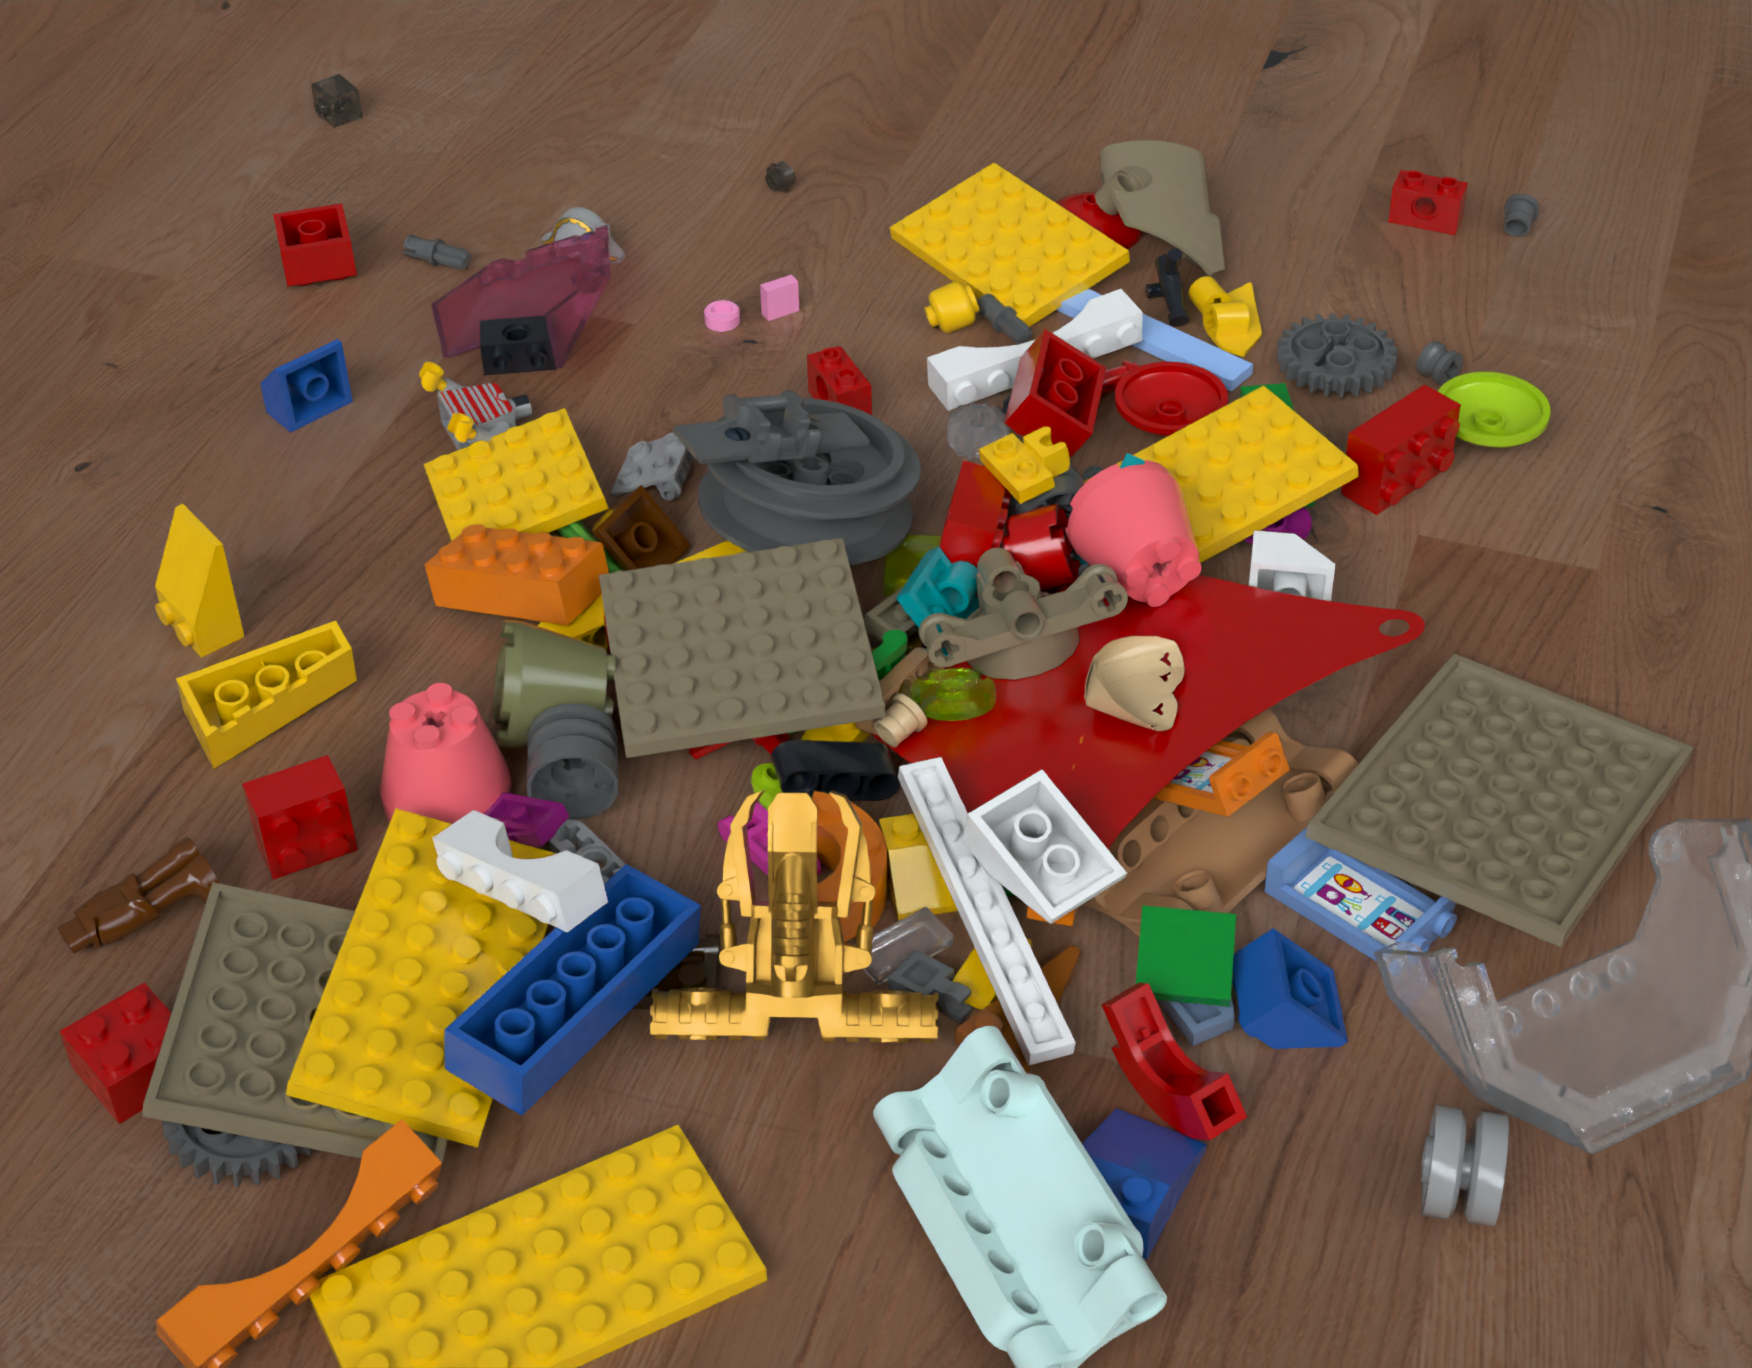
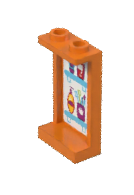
M1267 732L1250 746L1220 740L1190 763L1153 798L1229 817L1290 770L1278 734Z

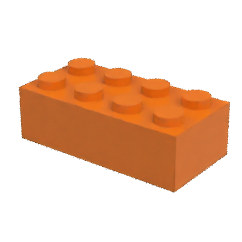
M481 524L470 525L464 528L460 535L448 545L440 548L438 553L424 564L435 606L561 625H569L602 594L599 575L609 573L602 542L588 541L582 537L551 536L549 533L533 534L518 532L512 528L503 530L486 528Z

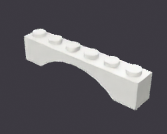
M1122 289L1090 299L1084 309L1071 322L1053 332V334L1093 359L1142 341L1143 312ZM1035 340L1004 347L976 348L958 346L927 357L928 386L948 411L1013 388L1020 357Z

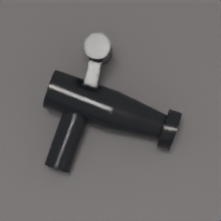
M1177 248L1169 250L1168 254L1156 258L1155 265L1159 283L1146 284L1145 287L1147 298L1164 297L1170 312L1168 315L1169 324L1174 327L1183 326L1190 321L1189 312L1185 310L1183 284L1178 269L1182 252Z

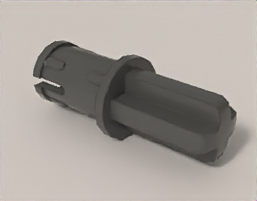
M409 235L404 242L403 248L412 249L411 251L404 250L405 256L429 261L435 267L442 264L464 270L468 268L471 261V254L466 249L447 245L441 239L431 241L415 235Z
M985 294L978 300L977 303L980 310L978 313L992 323L995 331L998 333L1004 332L1017 344L1025 343L1028 339L1032 338V330L1015 316L1017 312L1014 308L1004 306L992 294Z

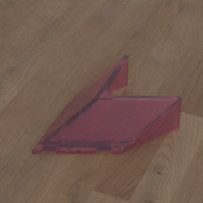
M608 226L596 228L592 234L580 237L574 235L525 251L526 258L514 261L502 258L492 261L433 302L431 306L443 356L450 358L480 348V320L545 315L556 368H563L611 278Z

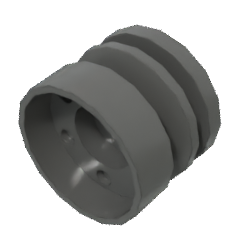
M561 704L548 708L535 717L528 729V797L563 803L570 816L568 819L572 820L597 816L612 806L618 795V729L611 717L598 708L584 704Z

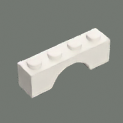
M472 810L433 837L438 855L436 860L437 866L447 879L464 884L480 894L490 896L505 903L512 909L516 908L537 918L542 923H548L565 932H569L608 903L598 863L568 850L539 859L513 858L504 823L478 811Z

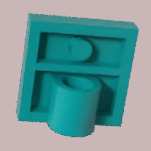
M938 546L925 553L896 599L918 628L926 617L935 613L967 619L968 616L979 608V600L975 595L977 593L976 574L979 571L968 562L958 561L951 563ZM937 624L936 628L938 632H943L940 625ZM945 647L941 648L944 655L947 656L948 653Z

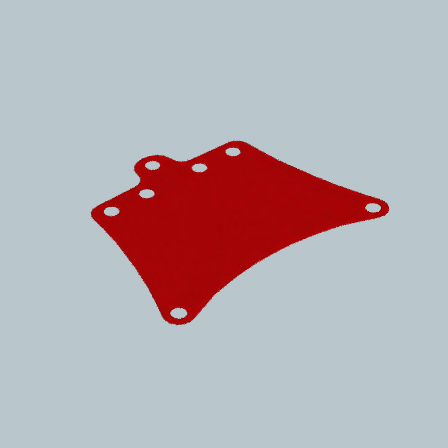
M1199 574L1182 589L1171 595L1168 601L1161 606L1151 607L1147 602L1137 601L1128 596L1126 607L1119 614L1077 627L1080 641L1073 655L1060 666L1038 676L1013 680L994 679L982 674L977 682L969 685H960L954 682L953 678L959 671L972 668L968 662L965 661L951 667H945L938 684L917 703L927 718V725L920 732L914 731L897 747L888 745L878 735H871L910 764L941 757L967 813L972 812L1040 770H1043L1109 850L1117 836L1159 791L1190 763L1253 717L1326 676L1418 638L1424 631L1425 622L1416 613L1406 610L1320 600L1266 590ZM1098 575L1101 583H1104L1105 581H1103L1102 576ZM1070 583L1057 593L1067 590L1073 583ZM1103 598L1102 600L1104 601L1105 605L1109 606V603L1106 600V598ZM1392 619L1404 620L1409 624V629L1398 636H1387L1379 631L1382 623ZM1129 636H1158L1176 642L1183 657L1185 672L1182 681L1172 692L1178 706L1176 718L1171 729L1164 731L1148 729L1086 705L1084 698L1085 683L1094 656L1109 642ZM1166 652L1165 656L1161 658L1160 661H1163L1168 666H1171V662L1167 659L1169 653ZM1171 672L1167 673L1166 675L1160 676L1164 682L1168 681L1167 676L1170 675ZM1163 703L1159 704L1153 712L1163 715V712L1160 710L1163 707Z

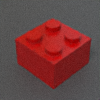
M342 203L273 214L287 287L295 285L307 286L313 282L331 279L342 280L346 277L357 275Z
M328 755L242 783L256 843L273 880L358 851L345 788Z
M145 982L59 1031L71 1067L118 1124L143 1110V1103L172 1014Z

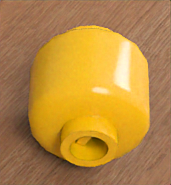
M957 281L931 291L928 295L930 305L924 308L931 327L933 328L938 325L941 331L946 334L973 324L976 317L975 313L980 311L971 287L969 285L964 287Z

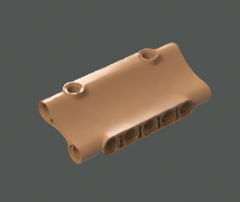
M1268 709L1227 735L1222 741L1250 746L1267 732L1277 733L1290 770L1229 817L1152 798L1117 836L1109 849L1110 853L1127 872L1126 877L1082 905L1113 917L1139 937L1142 905L1229 913L1266 878L1268 861L1308 826L1309 821L1358 766V762L1346 751L1306 746L1291 739L1283 731L1277 717Z

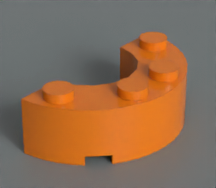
M814 791L812 800L818 808L817 858L821 864H824L834 872L822 882L817 883V901L837 902L848 828L843 824L840 806L832 795ZM851 803L862 822V830L868 847L871 883L876 889L871 916V925L874 927L880 919L887 902V848L884 836L877 823L863 809ZM851 902L848 917L840 918L844 942L852 938L856 939L857 928L862 921L863 902Z

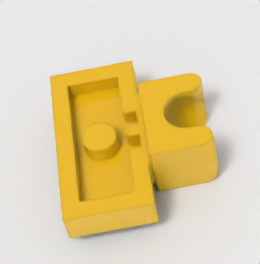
M1042 427L1024 436V443L1011 433L978 449L980 461L1020 504L1054 488V477L1069 470L1070 457L1067 445L1064 442L1052 445L1051 429L1049 427Z

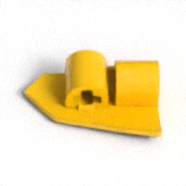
M1210 276L1201 277L1191 285L1189 298L1203 315V325L1206 333L1219 349L1244 357L1262 337L1252 283L1248 282L1229 293H1226L1219 283Z

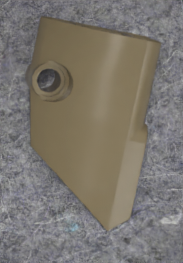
M1159 140L1126 141L1107 145L1099 152L1101 181L1104 185L1095 193V200L1104 212L1110 215H1117L1119 213L1125 226L1150 233L1175 246L1182 252L1183 259L1200 266L1209 276L1225 270L1219 217L1210 211L1205 159L1200 151L1185 145Z

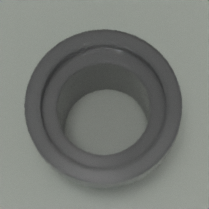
M1514 194L1506 200L1503 227L1507 234L1514 237H1523L1529 232L1532 222L1536 220L1540 210L1539 203L1535 198L1527 194Z

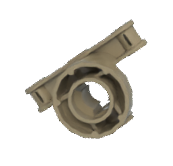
M999 547L985 551L978 561L979 572L976 574L979 608L968 616L967 619L943 613L932 614L921 622L919 637L922 643L927 646V654L931 662L939 667H951L967 661L977 673L994 679L1016 680L1038 676L1060 666L1073 655L1080 641L1077 627L1119 614L1126 607L1128 594L1125 588L1117 582L1114 570L1105 564H1094L1088 567L1065 591L1052 595L1041 593L1039 582L1034 577L1025 574L1020 563L1014 561L1010 552ZM1098 575L1102 576L1103 580L1105 581L1104 583H1101V581L1098 578ZM1103 598H1106V600L1109 603V606L1105 605L1104 601L1102 600ZM937 624L940 625L943 632H938L936 628ZM945 647L948 653L947 656L944 655L941 648Z

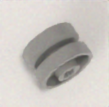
M1435 1104L1429 1136L1426 1135L1422 1155L1420 1182L1423 1183L1421 1215L1448 1220L1455 1211L1459 1189L1464 1190L1463 1213L1467 1222L1495 1227L1505 1179L1509 1118L1504 1114L1481 1111L1473 1122L1470 1141H1465L1466 1117L1461 1108Z

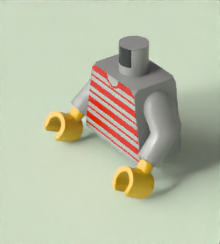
M425 362L419 372V377L422 379L421 385L426 391L432 392L438 389L437 398L441 423L457 450L468 447L478 441L489 442L493 436L516 427L515 420L532 416L531 404L526 394L507 399L496 383L469 387L462 386L449 378L442 380L444 371L433 362Z

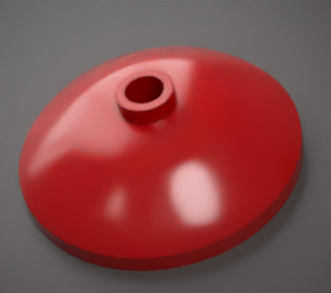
M1096 192L1076 193L1065 196L1055 202L1127 250L1137 244L1142 237L1143 231L1125 226L1119 213L1117 215H1110L1104 212L1096 203Z
M1155 362L1139 366L1126 373L1119 380L1115 389V406L1119 414L1135 428L1162 437H1168L1228 405L1227 389L1216 375L1199 366L1182 362Z

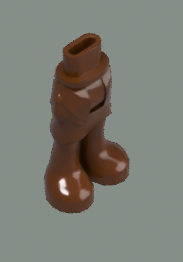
M186 837L174 843L166 854L137 876L131 873L122 882L98 892L73 911L75 918L57 928L73 954L91 944L97 949L101 947L99 940L103 944L108 945L127 936L141 926L157 920L160 912L182 898L196 895L206 904L212 882L219 884L220 882L206 858L199 853L194 842L189 837Z

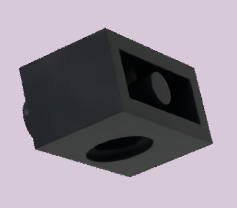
M552 315L480 320V349L484 375L557 370L556 342Z

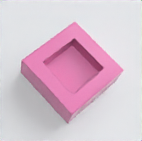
M792 274L760 285L761 311L767 321L799 311L798 281Z

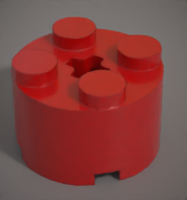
M1058 503L1012 515L1005 521L1008 536L1002 538L1003 547L1011 553L1015 561L1020 563L1026 575L1034 577L1039 582L1040 591L1074 583L1081 576L1080 561H1072L1073 547L1065 533L1069 519L1064 509H1059Z

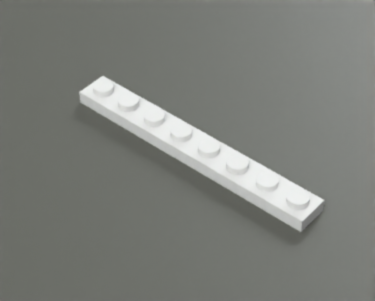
M938 757L899 766V782L1028 1066L1073 1054L1076 1043L1001 883L986 871L963 842L968 813L942 758Z

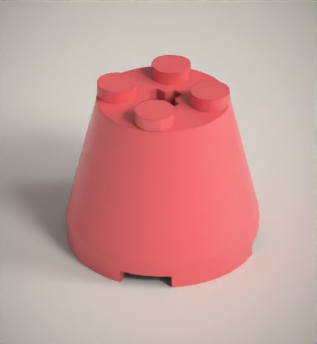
M1146 460L1144 465L1127 466L1121 469L1118 464L1112 465L1090 478L1078 490L1070 502L1073 510L1070 514L1068 527L1065 528V533L1072 547L1090 566L1094 564L1110 566L1117 576V582L1125 588L1128 596L1132 599L1147 602L1151 607L1161 606L1168 601L1171 595L1178 592L1190 580H1193L1200 574L1202 565L1199 562V553L1181 487L1171 472L1163 465Z
M435 683L429 686L426 691L416 693L391 707L380 782L382 805L389 821H391L397 808L453 824L472 810L483 814L503 792L510 793L512 781L507 761L477 706L468 696L454 691L447 683Z

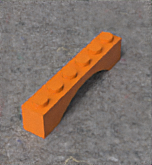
M401 1119L363 1150L358 1176L346 1204L332 1225L308 1249L286 1264L254 1278L228 1284L199 1285L156 1320L157 1335L186 1368H226L237 1357L238 1353L235 1349L250 1336L254 1340L260 1339L280 1320L276 1315L292 1301L296 1305L306 1301L320 1287L321 1283L318 1279L332 1267L336 1271H340L350 1264L361 1251L358 1245L372 1233L379 1238L388 1232L400 1219V1215L397 1212L409 1202L413 1201L418 1205L427 1199L439 1186L436 1180L439 1177L442 1162L405 1121Z

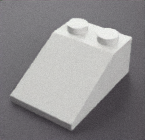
M1040 770L967 814L963 842L994 879L1050 924L1121 881L1127 875V872L1043 770Z

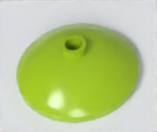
M1497 372L1467 373L1448 380L1438 390L1441 394L1461 404L1458 420L1460 427L1456 437L1472 445L1486 448L1516 447L1537 438L1545 431L1549 423L1551 409L1545 395L1534 385L1512 375Z

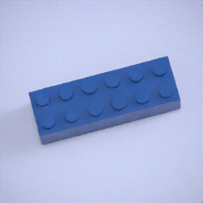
M625 864L604 883L608 903L569 932L556 927L444 1030L445 1070L523 1116L699 944L700 904Z

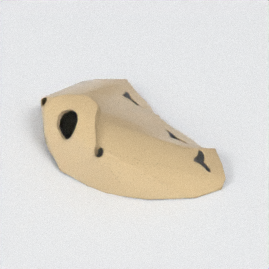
M1129 636L1109 642L1094 656L1085 683L1084 698L1086 705L1156 731L1171 729L1176 718L1178 706L1172 692L1182 681L1185 672L1183 657L1176 642L1158 636ZM1166 652L1169 653L1167 659L1171 662V666H1168L1163 661H1160V659L1165 656ZM1171 672V674L1167 676L1168 681L1164 682L1160 676L1166 675L1167 673ZM1161 703H1163V707L1160 710L1163 712V715L1153 712Z

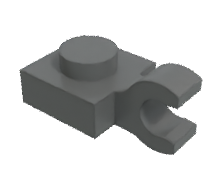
M917 949L888 977L889 990L922 992V995L938 993V1002L936 1001V1003L949 1018L961 1023L973 1011L971 1006L964 1003L972 995L971 990L961 983L952 981L954 979V969Z

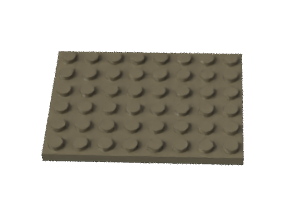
M1453 654L1309 821L1305 837L1329 849L1339 851L1362 861L1368 866L1378 868L1406 880L1412 885L1443 896L1456 904H1461L1487 915L1495 921L1505 923L1531 934L1539 940L1562 947L1689 763L1694 747Z

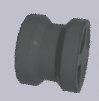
M1432 341L1420 353L1416 369L1417 372L1425 377L1432 376L1434 382L1442 386L1448 380L1458 376L1463 366V356L1454 350L1447 351L1446 346L1439 341Z

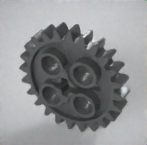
M1334 313L1330 314L1329 319H1324L1321 315L1316 314L1315 321L1304 317L1302 318V325L1293 322L1291 323L1290 330H1283V336L1278 340L1276 362L1280 363V372H1287V380L1297 379V387L1310 385V393L1322 389L1324 396H1328L1331 391H1336L1338 396L1343 398L1345 391H1350L1357 397L1359 389L1372 393L1373 385L1382 388L1384 380H1391L1392 372H1395L1398 348L1393 346V338H1386V330L1376 331V323L1367 326L1363 325L1364 318H1359L1354 322L1350 321L1348 314L1342 319H1337Z
M168 1121L162 1122L164 1138L168 1140L169 1152L171 1155L178 1154L180 1167L185 1168L193 1164L196 1178L202 1177L209 1170L212 1171L213 1183L215 1185H218L225 1175L232 1176L234 1187H239L243 1176L247 1175L251 1176L255 1185H260L262 1172L268 1171L273 1177L278 1179L280 1178L279 1165L284 1163L296 1169L298 1167L297 1153L303 1155H311L312 1149Z

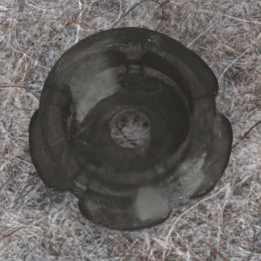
M783 161L777 164L771 163L766 169V183L775 192L781 189L782 192L788 193L790 187L796 182L793 170Z

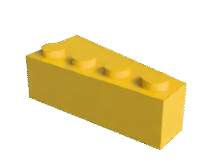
M335 620L176 678L184 712L213 769L353 684L357 681L352 648Z

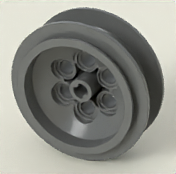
M802 398L804 400L803 408L808 414L844 412L870 440L869 446H862L855 451L815 454V457L755 463H750L748 460L706 463L709 471L702 478L698 489V505L702 516L719 535L747 552L843 538L849 565L851 566L869 562L889 554L905 541L911 530L913 512L908 497L912 495L919 483L921 466L917 453L903 436L881 420L864 411L844 404L820 399ZM782 411L762 412L770 421L771 426L779 425V423L783 422L784 414ZM724 415L717 421H724L727 418Z

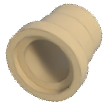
M900 693L890 701L891 706L885 711L886 717L879 718L874 723L876 733L885 743L892 747H897L914 731L920 732L927 725V718L921 708L908 696Z

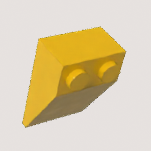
M184 504L176 506L155 584L159 603L155 604V609L162 623L165 626L171 625L175 629L176 635L183 646L187 647L190 645L202 658L245 636L223 544Z

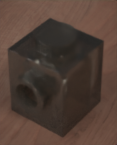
M340 74L311 84L314 108L317 115L321 119H325L334 128L363 118L358 89Z

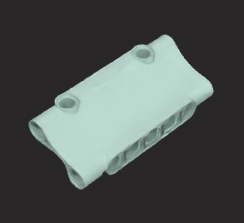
M984 1026L970 1033L942 1071L924 1087L914 1091L892 1093L876 1105L873 1117L893 1152L900 1155L892 1168L897 1183L980 1330L990 1343L1008 1353L1016 1368H1078L1088 1357L1109 1341L1136 1325L1151 1319L1163 1309L1167 1302V1296L1142 1257L1144 1248L1140 1232L1134 1227L1047 1090L1044 1081L1037 1075L1025 1072L997 1027Z

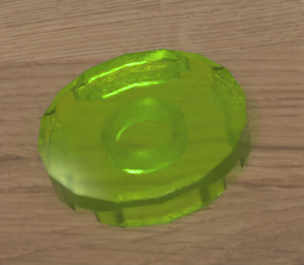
M941 669L929 673L928 680L922 682L921 677L916 679L911 687V699L921 708L926 717L947 721L967 720L984 715L994 707L996 687L992 679L989 677L985 680L979 679V673L970 669Z

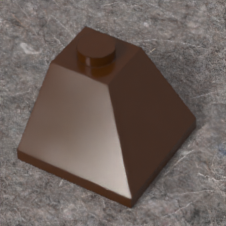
M642 485L616 500L594 522L592 529L595 536L625 571L662 564H673L691 546Z

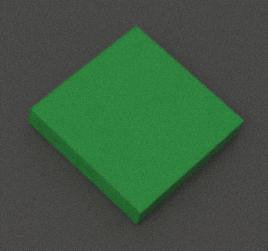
M1142 905L1135 985L1137 983H1149L1156 1000L1230 1007L1236 914Z

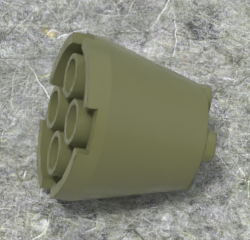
M502 621L500 638L507 639V644L503 643V646L499 648V655L497 656L493 707L495 723L502 724V730L494 733V739L499 748L513 749L528 746V729L534 718L546 709L561 704H584L595 707L612 719L613 698L606 697V687L609 681L614 680L615 655H607L606 649L523 621Z

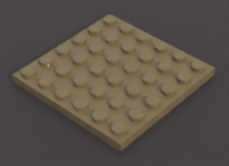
M843 538L821 540L793 546H781L753 552H741L713 558H701L693 561L662 564L654 567L616 571L599 575L610 653L615 655L614 680L626 758L886 717L885 704Z
M212 882L143 1103L142 1117L362 1158L363 1150L393 1127V1124L286 1095L289 1078L355 911ZM413 1130L443 1164L448 1139Z

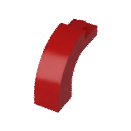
M1137 983L1101 1004L1118 1042L1111 1049L1121 1069L1144 1102L1169 1126L1188 1137L1210 1141L1247 1118L1229 1074L1207 1071L1196 1065L1181 1050L1165 1022L1149 983Z

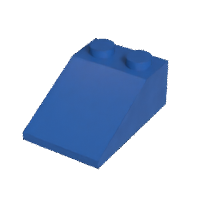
M1116 1108L1082 1145L1132 1224L1140 1232L1144 1248L1142 1257L1147 1260L1201 1161L1207 1144Z

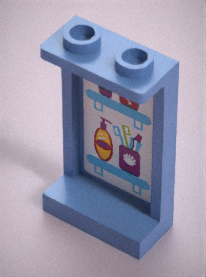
M1307 827L1268 861L1265 893L1397 975L1411 962L1414 964L1419 963L1426 955L1430 944L1438 936L1441 938L1446 937L1453 929L1457 920V915L1454 913V902L1443 896L1435 901L1385 871L1368 866L1362 861L1306 838Z

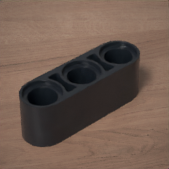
M789 740L780 743L771 753V761L783 793H808L812 798L814 791L830 794V791H835L846 795L849 800L882 801L891 798L900 788L898 774L890 752L883 744Z

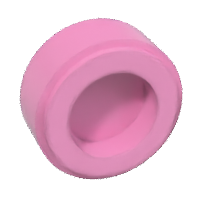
M726 300L710 303L704 309L705 325L709 329L719 332L730 331L736 328L740 323L739 307L735 303Z

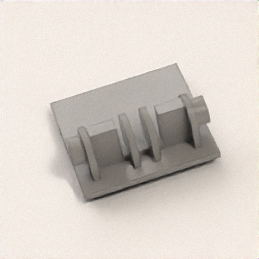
M673 432L654 441L638 442L628 450L610 495L613 497L631 492L640 485L643 487L655 485L661 497L671 501L680 496L682 484L686 481L691 463L695 458Z

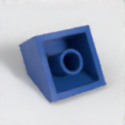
M339 339L274 369L260 383L266 413L290 433L353 402L343 346Z
M1274 928L1234 953V977L1232 978V983L1237 993L1240 1011L1238 1020L1242 1029L1250 1037L1258 1038L1273 1049L1341 1047L1348 1043L1333 969Z

